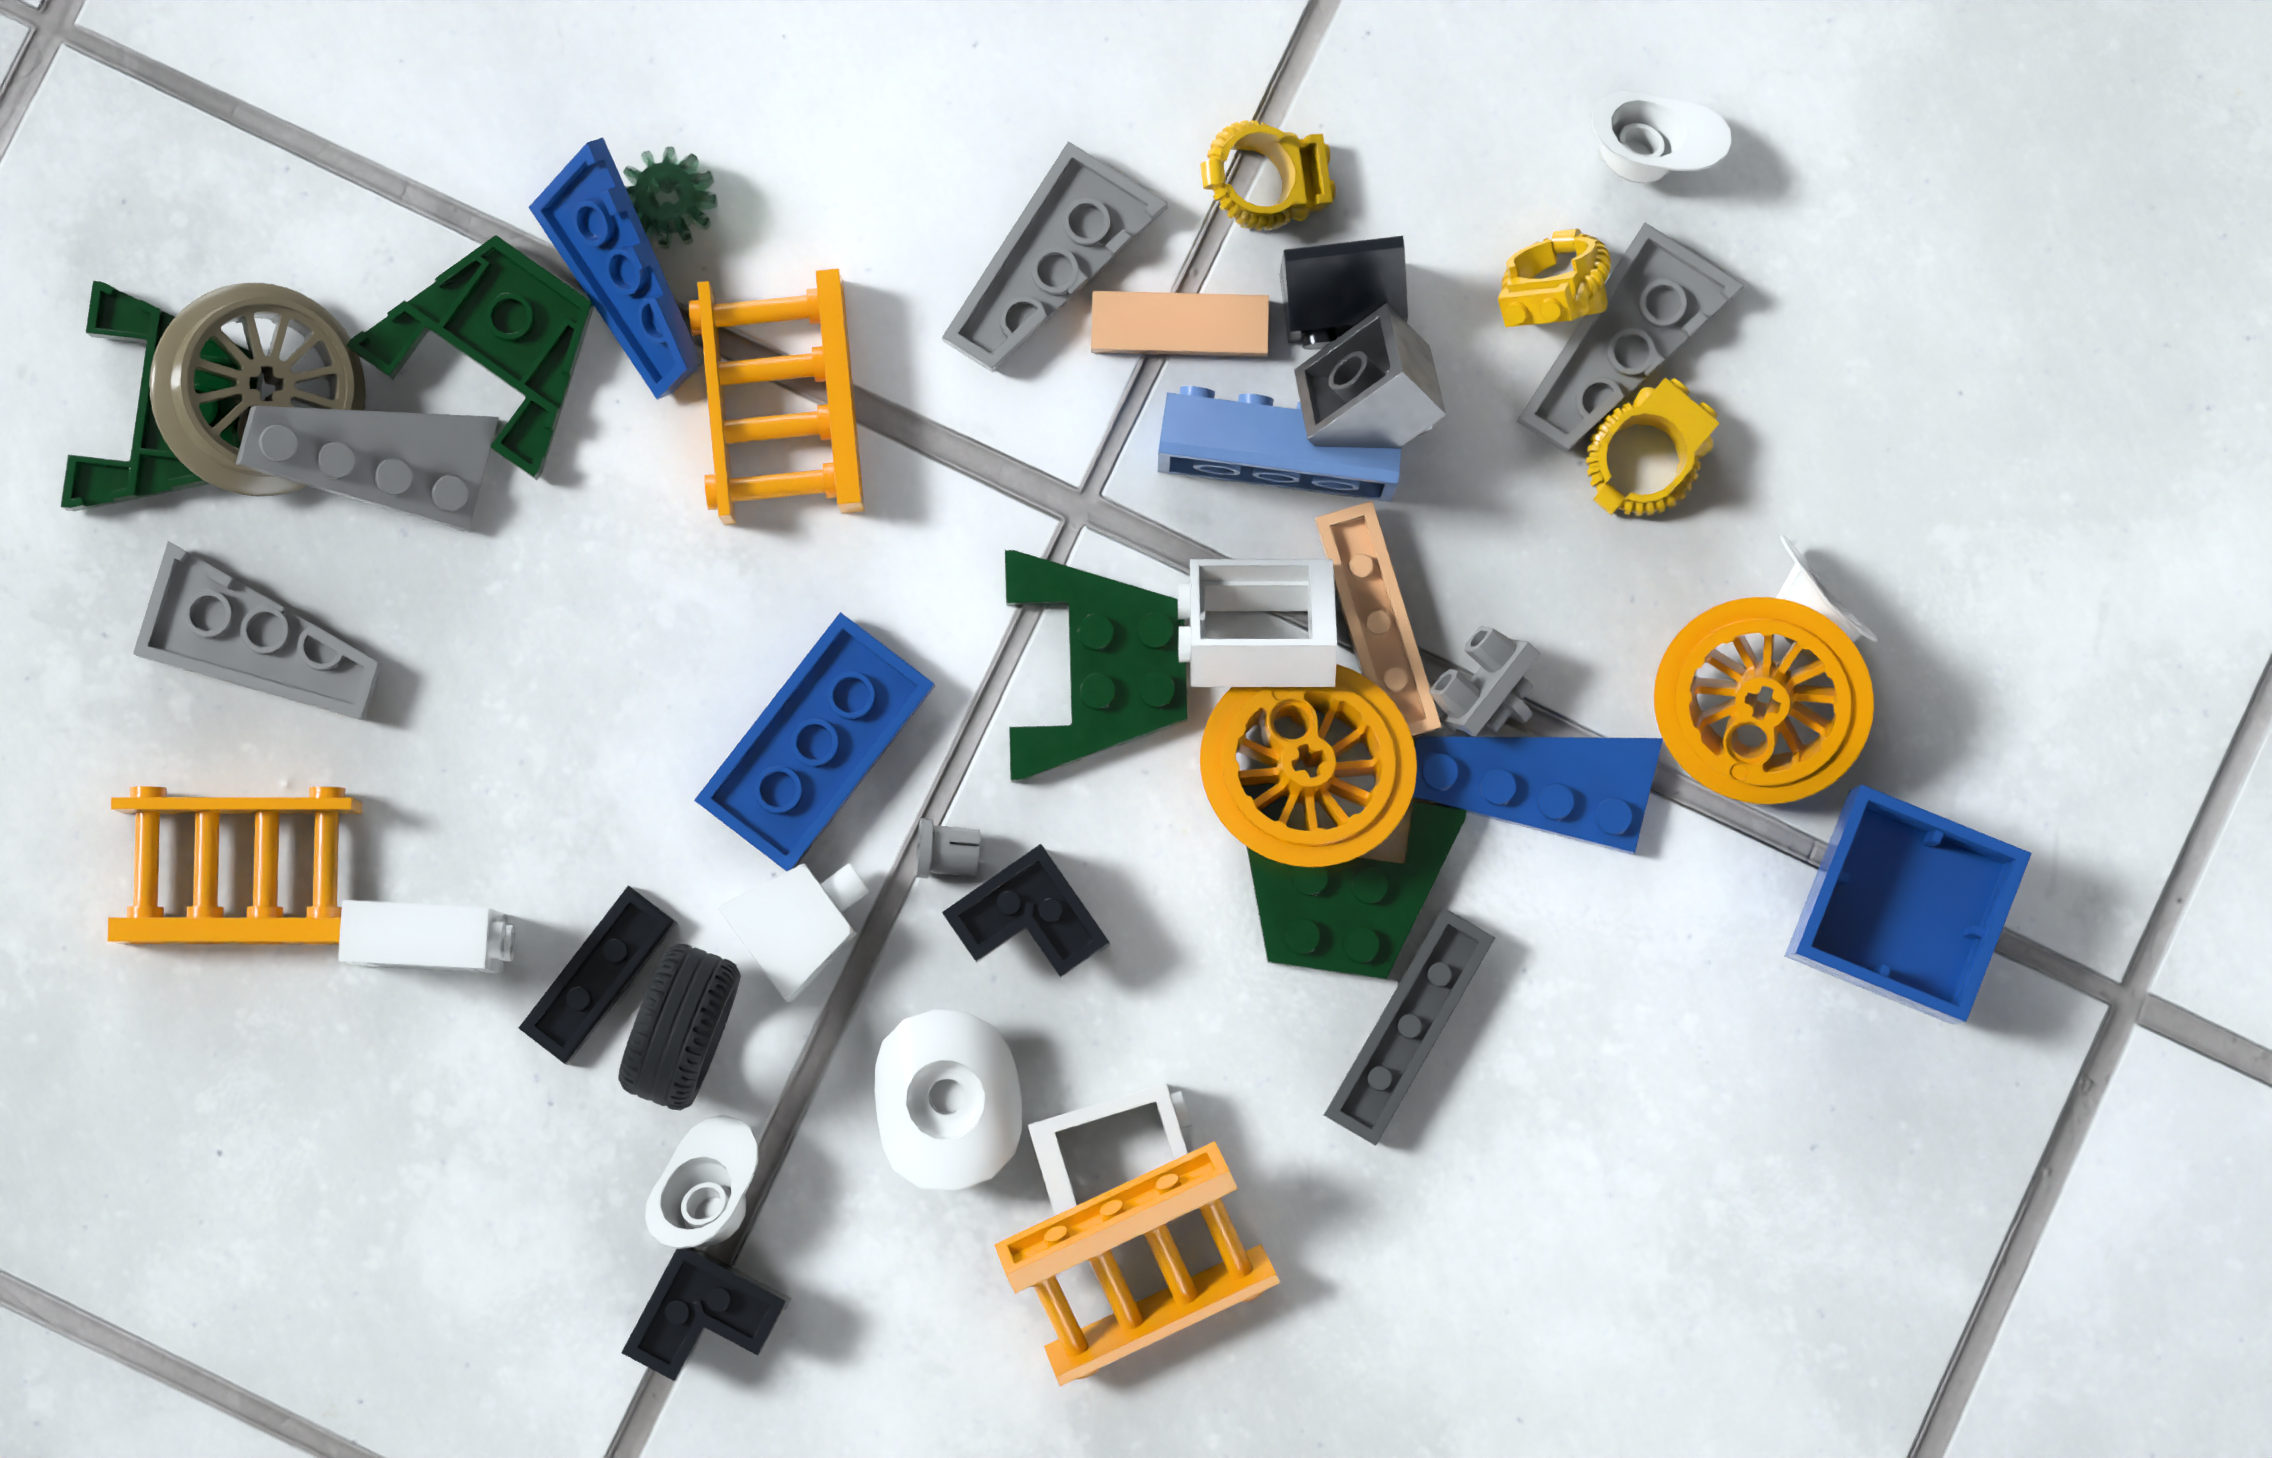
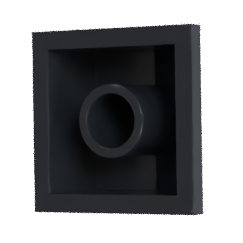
M1403 236L1285 249L1283 251L1279 275L1288 343L1302 342V348L1307 350L1323 349L1386 303L1407 322L1408 304Z

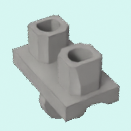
M1481 626L1467 641L1464 649L1481 666L1469 681L1458 670L1449 669L1438 678L1429 690V693L1445 712L1440 721L1453 732L1460 729L1475 737L1484 725L1498 732L1508 718L1517 723L1526 724L1532 716V711L1522 700L1533 685L1523 675L1541 654L1529 642L1510 639L1494 628Z

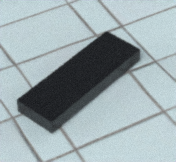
M628 885L518 1029L565 1065H568L677 922Z

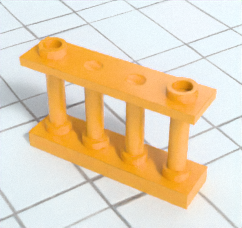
M839 268L816 271L817 288L807 289V295L716 304L715 292L710 282H697L699 300L689 301V318L692 335H702L715 473L705 475L704 477L708 510L718 509V516L724 525L736 524L734 502L825 493L826 499L837 498V505L841 513L865 511L844 285ZM809 319L810 324L821 325L822 346L812 347V353L721 362L719 327ZM815 377V382L826 381L828 404L817 405V411L726 420L724 385ZM820 435L821 440H831L833 462L823 463V469L739 478H732L730 443Z
M136 786L130 787V797H111L112 810L124 814H135L133 906L127 907V917H108L107 942L117 944L339 945L342 907H337L339 814H362V802L354 798L345 797L346 788L309 787V797H167V788ZM160 814H195L193 906L187 907V917H164V907H158ZM220 814H255L253 906L247 907V918H223L224 907H218ZM279 814H315L313 906L307 907V918H283V907H277Z
M1215 1141L994 1244L1014 1293L1016 1294L1028 1287H1034L1059 1338L1045 1345L1044 1348L1060 1386L1075 1379L1090 1377L1101 1367L1239 1302L1251 1301L1259 1297L1265 1290L1280 1283L1262 1244L1245 1251L1221 1199L1238 1188ZM1200 1209L1223 1262L1190 1277L1166 1224L1190 1211ZM1142 1234L1151 1248L1168 1288L1135 1302L1111 1249ZM1084 1261H1089L1113 1310V1314L1080 1328L1056 1278V1274Z

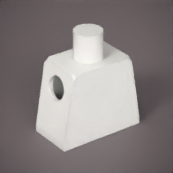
M804 863L723 903L717 909L783 999L791 1002L855 937L857 932L842 912L868 894L870 890L850 863L822 883L818 881L810 868Z

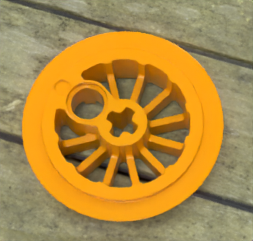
M1749 597L1728 601L1712 607L1690 621L1675 636L1665 651L1658 667L1654 686V710L1660 734L1668 750L1678 764L1700 784L1730 799L1754 804H1780L1814 795L1830 786L1847 772L1863 750L1869 736L1874 713V694L1869 671L1862 655L1847 634L1833 621L1816 610L1794 601L1773 597ZM1760 633L1764 636L1762 661H1759L1755 656L1745 634ZM1774 634L1795 640L1779 662L1773 659ZM1733 642L1745 667L1715 648L1722 643L1728 644ZM1802 648L1804 650L1809 649L1819 658L1793 671L1788 670ZM1707 662L1734 680L1700 678L1696 673L1697 669ZM1823 672L1834 683V687L1797 685ZM1762 686L1773 689L1772 697L1768 703H1762L1757 700ZM1697 694L1734 696V698L1703 711L1699 707ZM1798 701L1831 703L1834 708V717L1831 720H1827ZM1730 715L1727 720L1724 738H1722L1709 724ZM1788 715H1791L1820 735L1809 744H1803ZM1743 725H1755L1764 731L1767 739L1760 742V745L1757 747H1749L1738 740L1739 735L1736 729ZM1781 732L1791 752L1773 754Z
M1336 664L1335 687H1231L1213 709L1204 729L1200 749V772L1207 798L1215 814L1227 830L1242 844L1254 852L1279 863L1300 867H1324L1344 863L1364 855L1378 846L1394 831L1405 815L1414 793L1417 760L1410 729L1402 713L1391 698L1365 676L1350 668ZM1315 710L1325 713V718L1319 731ZM1289 716L1300 727L1304 726L1305 735L1298 739L1284 738L1276 731L1274 722L1281 717ZM1337 718L1354 731L1331 747L1324 739L1333 720ZM1253 726H1260L1261 737L1265 746L1246 738V733ZM1358 743H1363L1366 746L1371 757L1370 760L1336 762L1339 756ZM1236 753H1241L1273 768L1240 770L1239 763L1236 760ZM1298 760H1303L1307 768L1317 766L1318 769L1315 777L1310 778L1306 770L1295 771ZM1372 775L1374 777V788L1367 792L1338 778ZM1276 783L1275 786L1255 800L1251 796L1246 795L1242 787L1245 785ZM1330 793L1364 807V810L1359 814L1348 817ZM1286 796L1288 800L1278 821L1271 820L1261 812V810L1280 797ZM1314 801L1320 804L1336 827L1327 830L1318 828ZM1296 803L1303 805L1306 831L1286 826Z

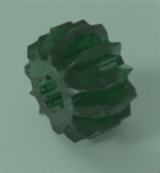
M668 146L665 148L663 160L659 163H656L650 151H644L641 157L646 169L641 172L633 166H626L623 173L630 183L635 185L625 186L648 239L657 231V240L660 248L668 249L672 243V233L678 232L685 245L691 244L693 242V235L688 227L693 223L700 229L707 230L711 226V221L701 210L712 209L718 206L717 196L709 191H705L714 183L711 172H696L699 160L692 153L685 156L677 165L678 159L674 147ZM675 188L679 201L675 205L666 201L660 207L655 197L659 191L670 194Z

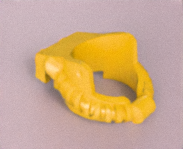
M1248 120L1240 121V123L1235 122L1231 126L1223 128L1222 132L1216 135V140L1212 141L1211 149L1208 150L1207 158H1209V161L1200 163L1203 189L1212 190L1214 192V200H1218L1221 204L1219 208L1222 211L1225 209L1228 212L1227 216L1230 219L1234 217L1236 219L1235 222L1245 229L1254 228L1258 231H1262V229L1268 231L1273 228H1280L1282 224H1287L1290 222V218L1296 221H1304L1308 217L1309 212L1321 211L1332 204L1336 194L1335 183L1329 178L1328 171L1330 148L1328 144L1324 143L1323 134H1309L1304 139H1299L1292 132H1283L1273 126H1268L1264 122H1261V124L1254 120H1251L1250 123ZM1230 150H1253L1270 159L1278 169L1282 179V192L1276 205L1257 206L1249 203L1236 193L1231 184H1226L1224 162L1227 160Z
M1578 228L1554 231L1552 239L1549 240L1547 237L1543 239V242L1538 241L1533 245L1525 247L1513 254L1506 262L1507 269L1502 277L1501 293L1498 296L1505 327L1572 321L1586 315L1604 312L1607 309L1608 299L1605 282L1611 269L1610 254L1601 241L1591 235L1581 233ZM1577 253V257L1571 259L1573 271L1553 277L1533 279L1546 268L1556 264L1557 254Z
M1664 378L1656 389L1652 387L1642 388L1635 398L1634 404L1626 403L1622 405V409L1615 408L1612 410V415H1606L1602 419L1603 423L1596 426V433L1592 434L1589 439L1591 445H1588L1586 453L1589 454V457L1586 458V465L1589 466V469L1586 471L1588 477L1592 478L1590 481L1592 488L1595 487L1597 490L1593 501L1610 515L1616 510H1623V513L1627 515L1635 513V516H1642V513H1646V516L1654 515L1655 511L1662 513L1666 510V507H1674L1676 501H1682L1685 498V492H1690L1693 488L1691 483L1696 482L1698 478L1696 472L1701 468L1699 459L1713 449V439L1710 434L1720 424L1716 420L1718 414L1706 403L1701 402L1698 405L1687 396L1690 393L1688 388L1675 378H1672L1671 381ZM1634 424L1654 426L1666 432L1674 443L1679 458L1676 476L1667 487L1653 494L1641 495L1630 492L1625 497L1608 483L1612 476L1607 465V451L1614 435L1621 430L1632 427Z

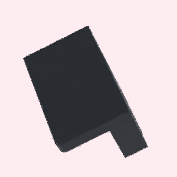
M1042 844L1036 846L942 912L976 963L1025 929L1028 930L1060 978L1097 952H1102L1110 946L1109 940Z
M693 1247L676 1249L621 1353L673 1381L678 1380L705 1328L758 1356L782 1311L786 1310L792 1298L702 1250H697Z

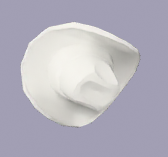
M934 1009L904 1020L882 1041L875 1065L874 1091L882 1146L893 1170L922 1189L959 1191L992 1179L1015 1155L1022 1132V1098L1018 1072L1010 1048L996 1027L968 1012Z

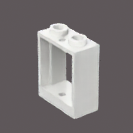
M1190 559V582L1178 583V619H1189L1190 626H1179L1178 657L1179 663H1190L1191 687H1335L1337 628L1333 559ZM1205 611H1308L1309 639H1206Z
M342 900L338 961L367 967L503 974L504 961H512L514 956L515 927L514 925H506L507 914L486 907Z
M1163 1083L1027 1125L1054 1215L1056 1216L1078 1205L1056 1132L1156 1102L1171 1153L1175 1160L1193 1152H1187L1181 1132L1182 1128L1192 1126L1182 1092L1170 1094L1167 1083Z

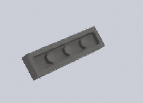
M1446 908L1441 909L1323 1116L1374 1146L1377 1145L1496 937Z

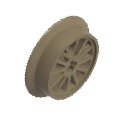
M239 283L221 287L202 295L186 306L172 320L164 331L153 356L149 383L150 400L153 414L163 439L180 462L204 481L226 491L249 496H275L306 487L303 484L235 465L250 408L253 406L294 407L290 401L293 400L319 409L364 411L366 397L364 373L359 356L346 346L351 340L349 335L337 319L324 307L304 294L287 287L268 283ZM254 318L269 319L273 324H276L267 356L263 353ZM230 322L242 323L251 359L221 330L223 325ZM289 326L304 337L305 342L285 361H281L279 355L287 327ZM206 341H214L237 365L238 370L201 359L200 352ZM314 347L325 367L293 373L291 367ZM195 370L232 381L231 387L197 394L194 388ZM260 373L264 374L265 383L275 386V391L265 397L264 401L261 400L260 391L250 389L249 382L259 377ZM325 377L329 381L330 398L299 390L295 387V384ZM233 398L236 406L214 427L209 426L202 415L199 405ZM234 420L232 439L236 447L227 443L220 436V433Z

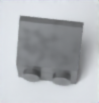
M1388 303L1294 369L1307 439L1314 446L1400 448L1414 437L1430 431L1438 420L1446 416L1430 346Z

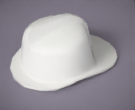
M1622 90L1603 96L1596 102L1591 113L1592 129L1601 143L1598 152L1599 159L1606 163L1616 175L1630 182L1645 184L1661 179L1671 170L1699 171L1712 167L1726 157L1732 144L1730 128L1722 116L1706 106L1689 101L1655 97L1641 92Z
M1781 533L1779 535L1780 539L1796 564L1776 598L1800 603L1823 614L1840 627L1853 643L1863 635L1872 642L1877 643L1878 639L1871 630L1833 596L1804 556ZM1784 637L1786 641H1788L1791 645L1795 641L1790 638ZM1802 648L1800 651L1811 662L1819 659L1809 649L1804 650Z
M727 1115L706 1118L691 1128L679 1143L646 1202V1224L650 1234L662 1245L676 1249L693 1247L697 1250H702L704 1247L718 1245L729 1239L740 1228L746 1213L745 1193L758 1165V1142L748 1125L739 1118Z

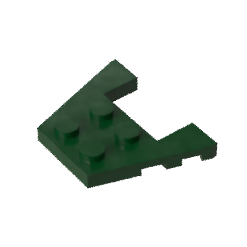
M495 235L436 277V282L408 302L404 300L387 313L388 316L366 332L362 330L351 338L346 346L356 355L394 380L426 334L431 331L525 397L524 401L490 447L537 481L542 474L594 305L586 297Z
M93 281L86 333L95 338L147 343L131 456L129 461L68 455L61 507L67 511H80L210 484L191 472L171 451L162 437L152 410L149 383L153 356L164 331L175 317L162 311L160 308L129 296L101 281ZM206 341L200 352L201 359L238 370L237 365L214 341ZM235 344L249 359H251L249 350ZM195 370L194 388L197 394L231 387L232 381ZM260 373L259 377L249 382L250 389L259 390L260 394L262 391L263 373ZM227 398L200 404L199 408L209 426L214 427L236 404L233 398ZM234 420L220 433V436L227 443L236 447L232 439Z
M1005 550L1007 606L1067 604L1069 607L1072 718L1071 725L1009 727L1011 782H1022L1043 772L1060 766H1066L1087 756L1187 722L1186 663H1179L1178 631L1179 626H1185V619H1178V599L1016 550Z
M1276 783L1245 785L1242 787L1246 795L1251 796L1255 800L1275 786ZM1286 796L1280 797L1261 810V812L1271 820L1278 821L1288 798ZM1414 802L1411 810L1404 864L1357 857L1337 865L1300 867L1268 859L1246 846L1267 963L1386 980L1466 819L1467 810Z

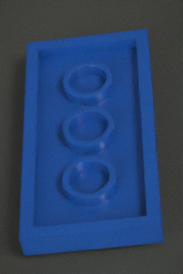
M840 612L694 801L787 872L799 864L932 692L935 684Z

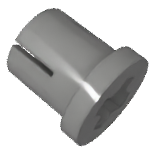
M921 818L917 836L915 878L928 879L929 873L976 877L980 847H977L980 846V829L933 825V819Z

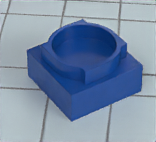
M1861 784L1849 790L1784 957L1947 1023H1966L2032 853Z

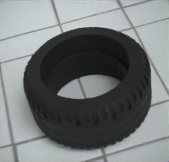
M678 943L665 951L646 991L621 1061L618 1080L626 1092L648 1101L651 1100L653 1103L661 1106H667L672 1110L681 1111L693 1104L709 1070L736 997L741 974L735 963L696 947L692 948L688 944Z

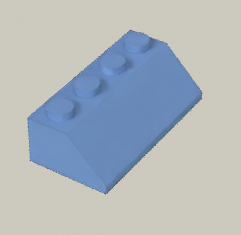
M1196 386L1180 387L1179 394L1167 392L1158 450L1157 472L1391 502L1399 482L1401 447L1314 446L1307 439L1300 402H1297V409L1273 406V398L1258 394H1239L1238 401L1214 399L1215 391Z

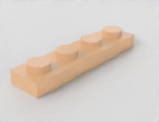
M1373 501L1316 517L1315 524L1326 559H1333L1334 586L1361 675L1374 682L1396 704L1410 729L1412 737L1441 729L1440 719L1433 697L1429 693V683Z

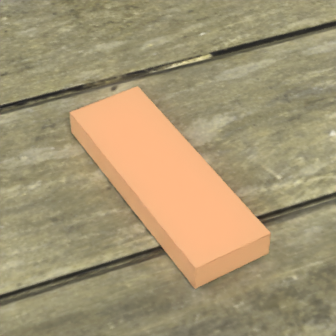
M1093 291L1091 353L1267 357L1269 295Z

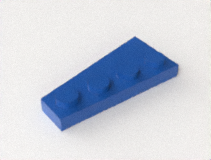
M602 137L587 142L528 208L658 400L673 394L703 362L606 142Z
M1418 736L1415 742L1417 774L1412 798L1444 807L1465 809L1467 813L1634 854L1663 738Z

